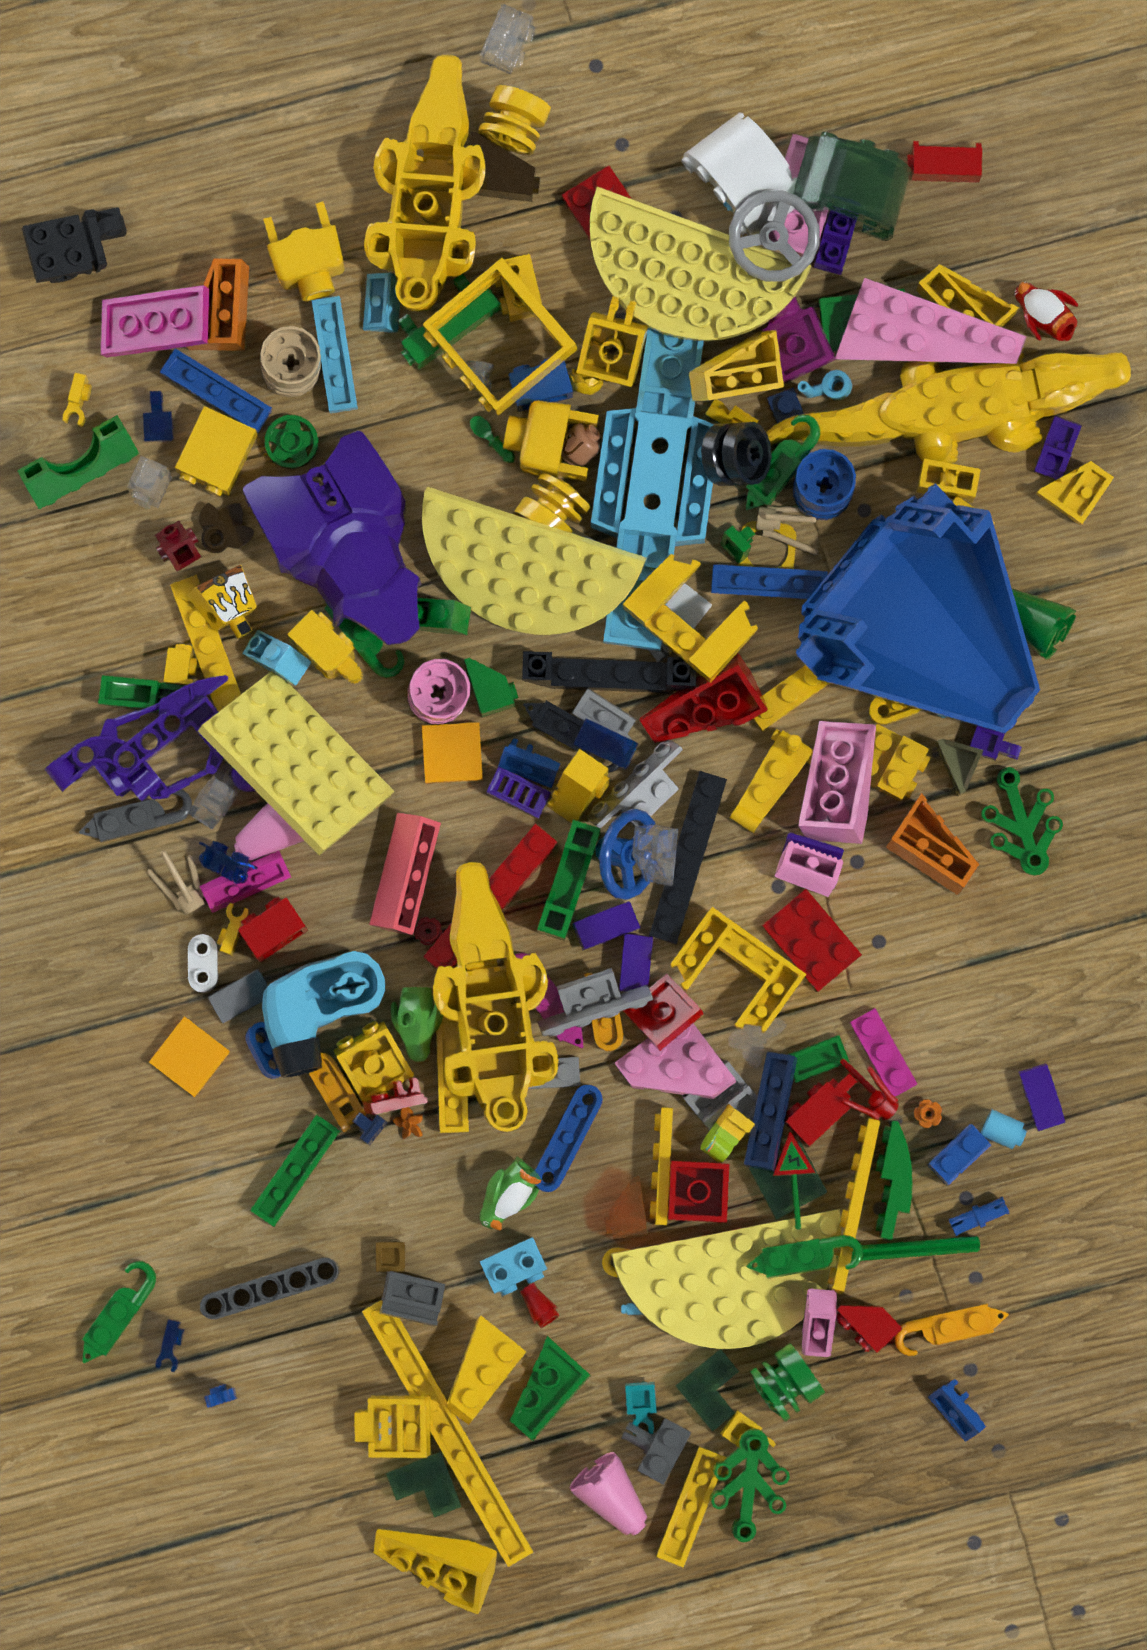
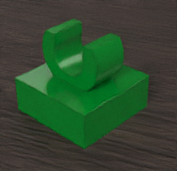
M731 526L724 532L720 545L740 564L748 557L752 547L750 543L753 541L752 537L755 536V533L749 526L740 532L734 526Z

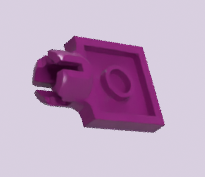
M796 296L779 314L769 320V325L765 329L761 330L777 331L784 384L836 360L814 308L801 309Z

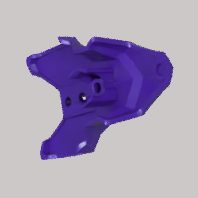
M355 431L341 437L335 450L324 465L314 467L301 476H261L243 487L245 500L273 549L280 572L290 574L294 579L317 588L333 612L334 628L340 626L342 621L347 618L373 633L387 645L407 642L420 629L417 590L418 586L421 585V581L415 573L406 568L398 547L405 527L406 501L387 466L362 431ZM316 477L322 478L323 485L320 486L313 479ZM328 501H335L336 505L328 506L326 503Z

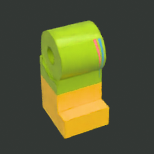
M728 1104L702 1141L700 1150L716 1162L722 1163L727 1159L734 1146L739 1143L745 1133L750 1132L755 1123Z

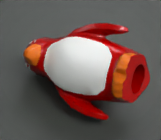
M1028 282L1019 284L1015 289L1014 296L1023 309L1024 321L1029 332L1038 341L1042 339L1037 329L1058 341L1071 340L1078 321L1066 304L1078 307V303L1070 295L1060 290H1044Z

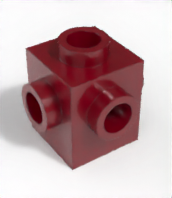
M180 521L167 525L162 531L155 534L160 544L156 547V550L164 562L170 560L177 572L201 558L194 545L199 542L190 527L185 530Z

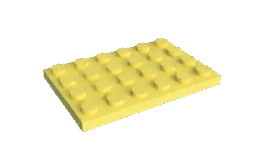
M272 671L206 721L198 730L319 856L395 792L286 680Z

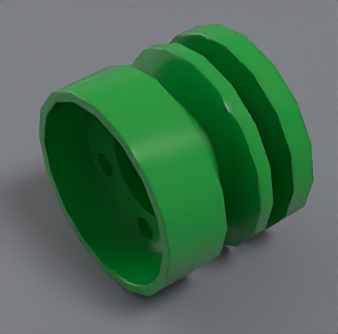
M791 1343L775 1353L779 1364L777 1369H774L766 1361L761 1363L768 1373L767 1376L763 1378L756 1367L749 1371L753 1377L755 1388L764 1402L784 1422L791 1418L784 1408L786 1404L789 1403L796 1413L800 1411L795 1399L800 1395L806 1402L811 1404L825 1394L819 1381Z

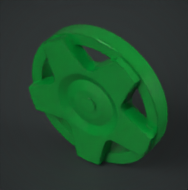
M285 415L276 419L268 427L265 434L264 442L268 456L275 464L283 468L296 469L305 466L314 458L318 449V435L314 426L307 419L298 415ZM287 421L284 429L275 428L280 423ZM300 422L305 424L310 431H302ZM269 440L276 444V449L273 453L270 449ZM313 445L310 454L307 456L306 447ZM292 458L296 463H285L284 461Z

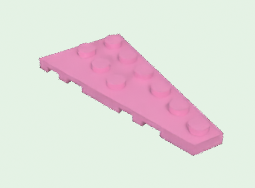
M864 278L835 359L1017 364L1027 336Z

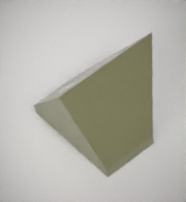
M940 739L935 743V746L959 797L966 792L983 750L950 740Z

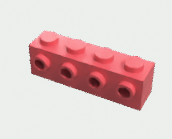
M397 813L369 925L391 932L413 935L441 825L440 822L418 815Z

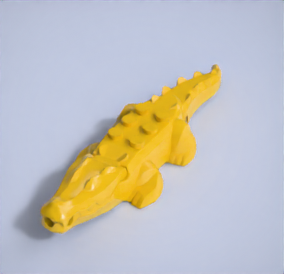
M1022 348L1017 364L973 363L969 367L942 372L937 362L908 361L901 367L900 377L903 387L897 391L884 393L845 409L801 415H809L818 422L820 427L818 445L840 447L871 446L889 443L890 440L902 436L904 439L914 440L916 453L921 462L925 458L953 464L958 460V442L987 436L993 445L1007 452L1017 453L1031 448L1043 439V436L1040 434V428L1036 426L1037 420L1042 417L1064 413L1093 399L1105 390L1127 384L1131 377V367L1127 356L1123 353H1108L1104 355L1053 353L1023 362L1024 348ZM796 416L781 421L766 432L771 447L784 440H795L803 443L810 434L809 425L806 422H799L795 426L791 425V421Z

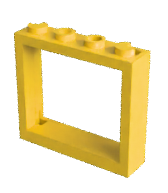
M503 258L498 260L423 323L426 331L423 336L433 348L438 345L442 349L444 354L441 357L451 369L457 367L463 374L460 377L463 384L470 391L475 388L481 395L478 399L488 413L493 409L498 416L577 351L576 343ZM502 278L561 349L498 401L438 330Z

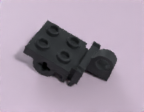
M119 207L103 211L86 210L84 211L82 222H80L79 215H73L23 226L22 232L36 283L50 281V283L65 282L77 277L78 274H91L92 266L95 267L96 273L105 269L107 261L101 241L126 236L127 232Z

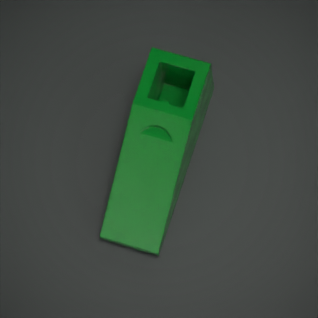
M417 598L420 631L454 635L468 634L470 606L456 600Z

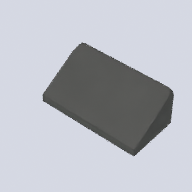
M257 969L208 996V999L221 1022L225 1023L263 1002V992L268 985L260 970Z

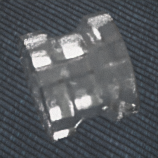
M467 361L466 364L488 390L491 389L490 374L493 373L494 365L482 361Z

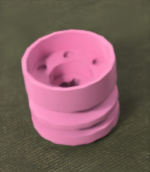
M433 659L423 663L415 671L408 686L407 701L411 711L420 720L434 725L446 724L456 719L462 713L470 696V682L466 672L458 664L447 659ZM433 688H436L438 691L444 690L443 700H440L438 697L434 699L431 697L434 691Z

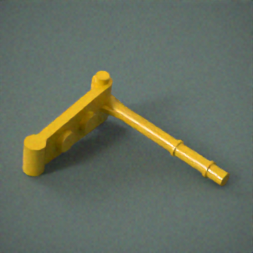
M778 729L775 730L771 736V739L775 742L768 751L739 804L729 817L751 833L756 831L762 820L795 779L806 762L811 765L813 749L804 744L798 735H791L785 730H782V732Z

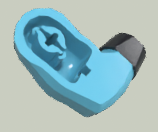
M352 951L334 958L306 964L270 983L263 992L262 1010L265 1030L272 1046L271 1051L281 1078L300 1076L322 1069L319 1038H316L318 1028L326 1026L342 1017L369 1013L379 1006L385 993V977L379 964L368 954Z

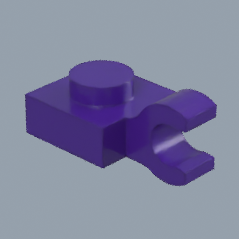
M981 726L976 727L970 745L971 747L983 750L982 757L996 761L998 753L1018 760L1022 748L1019 745L1003 741L1005 733Z

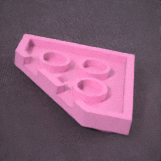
M694 1023L661 1051L646 1039L615 1062L616 1067L631 1087L644 1090L645 1088L660 1090L665 1093L690 1094L714 1099L736 1083L734 1076Z

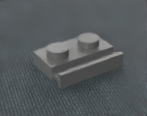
M392 1271L387 1272L382 1296L383 1302L379 1314L437 1326L445 1284Z

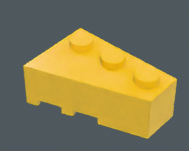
M481 1315L476 1320L446 1404V1408L468 1425L526 1353L523 1348Z

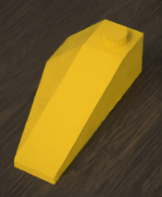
M378 1529L375 1534L374 1554L402 1572L410 1571L422 1579L420 1584L427 1589L430 1585L445 1594L443 1599L448 1603L477 1615L479 1614L495 1572L496 1550L461 1539Z

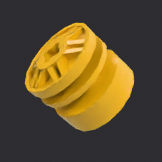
M508 85L496 86L489 106L497 113H485L484 121L486 123L480 125L478 133L507 151L521 155L534 154L536 149L534 142L539 141L540 134L534 128L545 126L551 107L547 102L527 91Z
M542 472L537 480L543 487L537 484H533L531 487L533 493L539 498L538 501L524 497L513 514L572 533L573 531L565 520L568 519L579 524L582 518L576 511L586 514L590 506L569 484Z

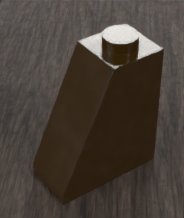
M471 132L469 145H480L485 161V179L476 196L532 202L533 194H539L540 177L535 176V167L479 133Z

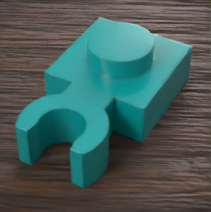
M655 1382L626 1383L627 1415L636 1414L632 1424L638 1426L640 1423H646L649 1427V1433L652 1434L654 1422L648 1414L657 1412Z

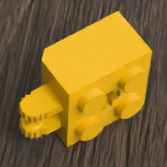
M613 296L608 315L593 312L589 318L576 373L632 387L636 380L648 326L632 322L637 302H629L626 308L625 320L616 318L615 315L620 302L618 297ZM613 344L618 350L615 354L609 353L610 348L606 349V346Z
M311 610L287 634L290 643L303 656L309 659L311 664L327 679H335L341 674L351 684H358L363 680V672H361L362 669L354 661L352 641L342 632L337 635L333 631V623L322 612L317 615Z

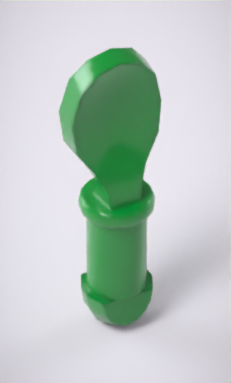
M477 415L472 417L470 427L474 434L479 438L487 439L489 441L488 446L492 447L505 463H513L515 461L514 452L503 449L504 443L499 439V436H493L492 426L488 420Z

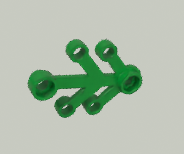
M1003 768L997 774L996 783L1001 790L1007 792L1015 821L1000 814L993 805H988L982 810L981 818L984 822L994 823L1021 838L1024 849L1008 842L1006 835L1003 833H995L990 838V846L996 851L1002 850L1019 859L1021 868L1025 873L1037 876L1044 873L1049 866V857L1046 851L1055 834L1061 831L1063 822L1057 816L1049 817L1045 822L1046 830L1036 845L1032 834L1046 807L1054 801V794L1050 789H1041L1036 795V803L1027 818L1017 787L1020 783V775L1014 768ZM1007 773L1012 774L1014 777V782L1011 784L1004 781V775ZM1048 793L1050 801L1047 803L1042 802L1040 794ZM987 809L995 812L994 819H987L985 817ZM1056 820L1059 828L1051 830L1049 828V821ZM995 837H1001L1004 840L1002 847L994 845L993 840ZM1031 856L1039 857L1040 864L1038 866L1031 865Z
M759 1429L745 1431L739 1440L740 1447L724 1461L717 1462L713 1467V1473L716 1478L724 1481L730 1478L732 1468L746 1459L745 1470L722 1489L715 1490L710 1495V1503L714 1508L720 1510L724 1509L729 1503V1498L743 1487L740 1517L735 1519L731 1526L732 1534L740 1542H749L756 1535V1526L752 1522L755 1487L767 1501L768 1508L772 1513L781 1514L786 1509V1501L783 1497L776 1495L757 1472L758 1459H760L770 1470L771 1479L777 1485L786 1484L790 1478L787 1469L779 1466L767 1451L769 1446L768 1438ZM754 1439L759 1440V1446L751 1449L750 1442ZM721 1466L727 1467V1472L724 1475H718L717 1473ZM778 1471L785 1472V1476L781 1480L775 1479ZM718 1495L724 1496V1501L721 1504L714 1503V1499ZM775 1500L782 1501L781 1507L778 1509L772 1508V1503ZM747 1526L750 1528L749 1533L745 1536L740 1535L741 1528Z

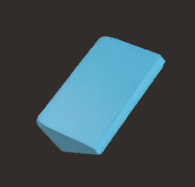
M391 272L367 274L363 321L364 331L398 332L400 301L395 292L397 284L395 274Z

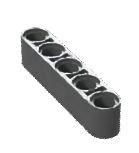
M321 1258L225 1288L204 1296L200 1303V1311L208 1319H220L325 1286L336 1281L340 1273L339 1266L333 1259ZM325 1262L330 1263L334 1268L333 1276L327 1280L322 1279L318 1274L319 1266ZM296 1271L302 1272L306 1277V1283L301 1288H294L290 1283V1277ZM268 1280H273L278 1286V1291L273 1297H267L262 1292V1286ZM239 1289H245L250 1294V1300L245 1306L238 1305L234 1300V1295ZM211 1298H217L222 1303V1309L216 1315L210 1314L206 1308V1304Z

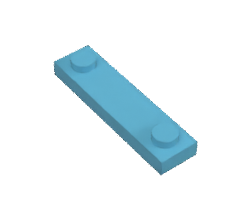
M340 296L312 300L329 413L356 410L358 406Z

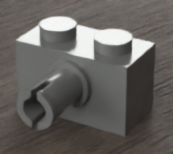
M665 1417L658 1431L654 1432L653 1435L629 1422L626 1429L635 1433L636 1436L624 1431L621 1439L644 1450L643 1453L645 1455L637 1471L664 1485L691 1432Z

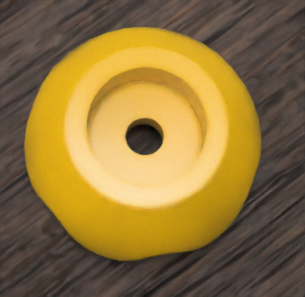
M572 369L569 379L573 390L582 394L592 395L602 388L604 380L576 373L577 370Z

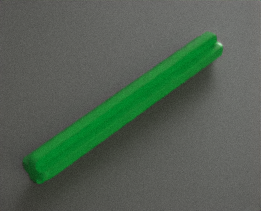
M977 1236L861 1245L863 1249L861 1261L979 1252L980 1239ZM854 1250L852 1253L851 1262L855 1256Z

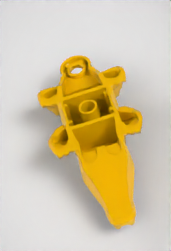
M440 55L433 60L430 78L420 95L411 117L407 138L404 142L399 143L395 139L385 138L378 148L373 165L378 184L385 192L393 196L388 222L371 223L367 227L364 239L366 256L371 263L380 269L395 272L397 279L395 287L396 296L400 303L411 311L430 309L436 303L448 276L456 277L469 271L475 256L476 239L474 232L461 229L463 201L476 195L483 185L485 161L480 145L463 147L468 137L469 121L462 89V62L453 55ZM417 150H423V157L417 155Z
M469 862L459 866L456 871L457 894L450 931V944L458 964L454 969L451 966H438L433 985V999L437 1009L448 1019L458 1022L461 1052L445 1058V1080L452 1094L461 1097L475 1095L479 1105L484 1110L486 1122L492 1128L510 1132L518 1129L527 1117V1105L524 1098L527 1097L528 1087L540 1086L553 1080L558 1070V1054L553 1042L534 1041L529 1011L537 1007L543 1000L548 986L546 970L536 953H531L530 956L525 955L522 959L516 958L513 952L510 930L499 903L490 890L486 868L481 863ZM497 959H502L504 965L498 967Z

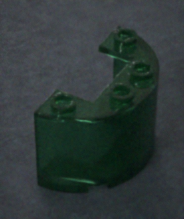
M821 132V136L809 137L793 195L800 197L814 212L827 209L862 223L863 228L861 232L882 241L891 240L911 175V168L899 159L900 154L892 150L875 148L876 143L870 140L860 139L859 142L838 138L837 135L829 132Z

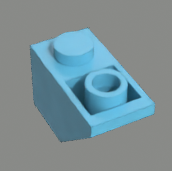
M257 630L255 635L249 640L247 647L242 653L268 671H272L295 686L311 664L309 659L293 647L260 630Z

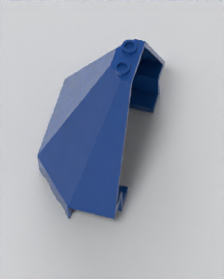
M935 483L928 487L923 497L917 499L913 496L897 505L894 514L887 518L880 515L873 519L807 599L801 611L805 619L799 626L798 639L801 641V646L796 649V655L817 676L818 680L1006 733L1014 727L1021 713L1033 703L1034 697L1040 691L997 534L990 510L961 505L956 506Z

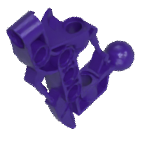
M228 676L210 677L193 682L167 697H163L155 705L139 711L135 710L114 719H107L100 736L90 737L78 743L67 753L55 759L44 770L62 792L95 766L117 796L123 797L132 790L141 801L148 796L153 800L169 798L171 794L190 785L191 782L207 774L217 773L224 761L221 754L198 730L206 721L219 712L207 695H210L228 681ZM159 709V717L126 742L118 739V726L139 719L140 716ZM175 715L180 719V727L178 730L170 732L165 727V721L168 717ZM193 726L210 747L206 769L167 786L154 772L148 761ZM152 733L157 737L158 743L154 749L147 750L143 747L142 740L145 735ZM84 747H90L94 752V757L89 763H83L79 759V752ZM130 751L135 757L134 764L129 768H124L120 764V756L122 753ZM232 767L231 779L234 785L242 791L255 792L256 790Z

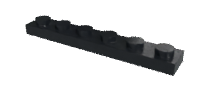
M703 771L699 772L649 937L677 945L727 782L725 778Z

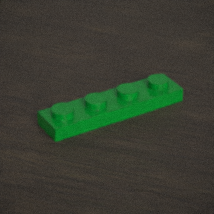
M316 1114L250 1211L275 1227L341 1131Z

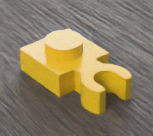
M737 1410L721 1431V1435L737 1447H740L739 1440L745 1431L749 1429L762 1430L763 1428ZM767 1436L770 1446L774 1447L776 1445L775 1442ZM754 1439L750 1442L752 1449L759 1446V1440Z

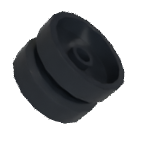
M758 423L714 424L708 429L703 439L701 449L702 464L707 477L712 483L717 486L755 485L765 479L771 464V444L766 431Z

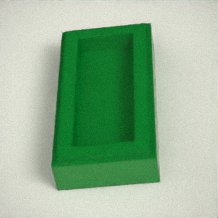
M840 1035L788 1054L797 1058L793 1078L795 1083L841 1066V1059H845L848 1063L850 1062Z

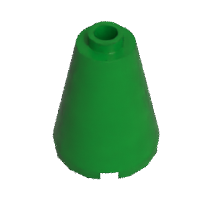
M1012 588L1027 644L1045 660L1051 658L1057 651L1053 646L1059 641L1064 642L1076 619V615H1074L1076 610L1069 606Z

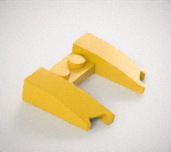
M670 554L623 603V609L711 683L755 634L758 627L757 625H750L745 611L750 610L744 600L707 639L701 636L666 606L667 602L700 567L701 563L693 559L691 565L674 561L675 555Z
M711 907L670 966L671 968L677 966L684 979V982L680 985L687 992L716 950L719 949L765 982L734 1027L743 1029L744 1024L761 1027V1033H765L806 976V973L714 907Z

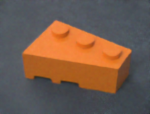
M213 258L203 284L209 288L208 344L187 346L188 350L245 351L249 266L242 259Z
M921 793L885 848L958 895L979 866V863L958 837L951 833L944 824L945 821L940 815L935 813L927 803L925 796Z

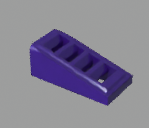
M498 767L486 794L539 819L551 792L510 771ZM503 778H506L508 782L503 792L500 793L497 790ZM515 782L519 786L512 799L508 797V794ZM524 788H528L530 790L524 803L518 802ZM536 792L540 796L534 809L528 806Z

